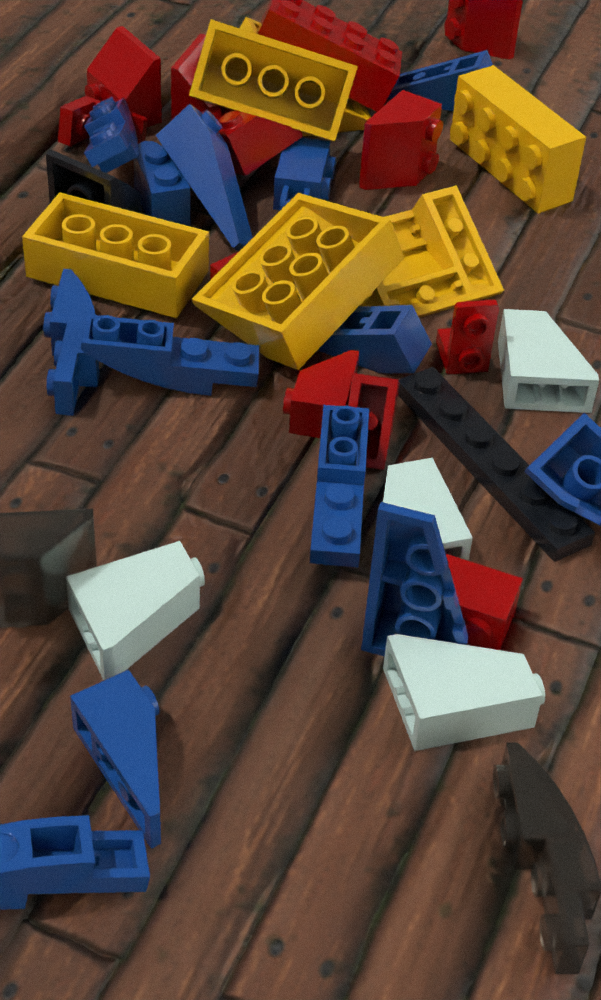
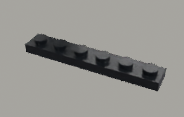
M434 367L399 379L398 396L554 562L592 545L595 532L577 513L559 505L524 472L529 464Z

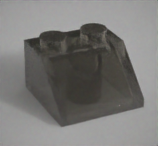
M93 509L0 513V628L49 625L69 608L66 576L97 567Z

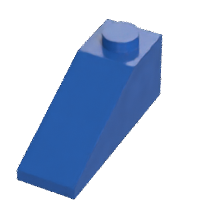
M488 50L402 73L387 99L391 100L399 92L405 90L442 104L443 110L453 111L458 76L492 66L493 63Z
M413 305L359 306L318 351L334 357L349 350L360 351L358 366L377 373L405 374L415 373L432 343Z
M128 669L70 696L73 729L137 828L143 830L144 839L152 849L161 844L155 716L159 715L160 710L152 690L147 685L141 687Z

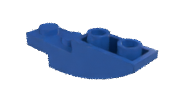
M109 97L93 106V110L89 112L90 118L84 125L90 136V143L84 154L91 167L98 165L102 172L108 173L138 157L139 145L128 104L124 98L115 102L113 97Z
M63 269L59 286L53 285L51 289L50 305L52 312H46L44 316V337L51 338L52 355H54V366L56 367V369H49L47 395L54 396L56 414L73 416L80 386L98 387L100 369L99 361L81 350L85 315H96L93 303L83 283L72 269Z
M85 315L81 350L121 373L160 387L208 396L212 394L213 383L257 387L259 345L173 337L174 323L118 318L110 315Z
M323 405L309 563L359 567L369 408Z
M89 815L39 818L0 824V910L25 909L28 894L146 892L150 872L143 830L91 831Z

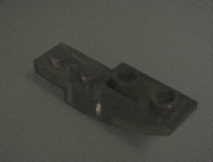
M507 742L502 764L494 765L493 768L494 796L496 799H503L505 812H502L500 818L501 842L503 847H511L515 870L531 869L532 892L535 898H542L545 913L540 917L541 945L544 951H551L555 974H579L590 945L585 920H592L601 895V881L596 862L578 819L556 783L518 742Z

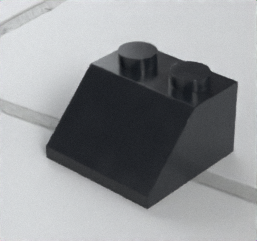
M54 150L46 152L50 203L61 192L141 213V192L112 175Z

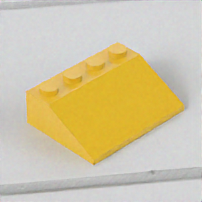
M297 193L191 300L194 306L247 344L259 345V352L268 359L299 370L404 259V255L391 219Z

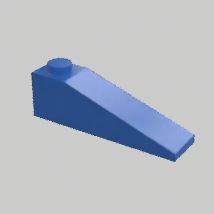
M189 104L156 134V137L235 250L240 251L253 237L229 148L219 133L222 125L210 111L206 110L202 113Z
M583 413L524 472L559 505L601 526V427Z
M381 502L377 513L361 650L385 657L387 636L395 634L467 645L468 633L435 515Z

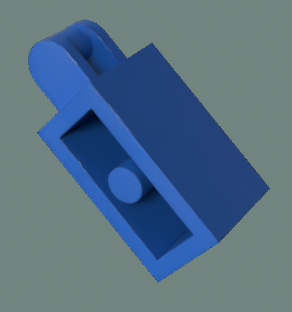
M302 137L281 152L274 178L273 210L280 211L297 193L326 201L329 200L331 179H334L336 157L330 156L331 141Z
M154 141L139 143L138 157L133 159L134 188L141 192V206L145 215L191 227L190 186L162 145Z

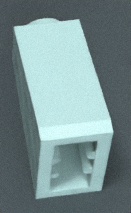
M504 309L498 338L505 409L591 413L599 384V376L546 311Z
M433 458L388 465L383 502L435 515L445 553L469 561L473 537Z
M180 541L66 576L69 611L103 680L126 671L200 608V587L205 585L203 569L196 557L190 559Z
M400 634L387 636L383 670L414 751L535 727L540 705L545 702V689L541 677L537 673H532L524 654Z

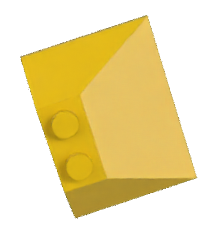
M457 185L422 194L411 210L385 216V218L391 219L404 259L360 306L413 305L418 317L421 318L454 308L457 302L478 301L499 295L504 291Z

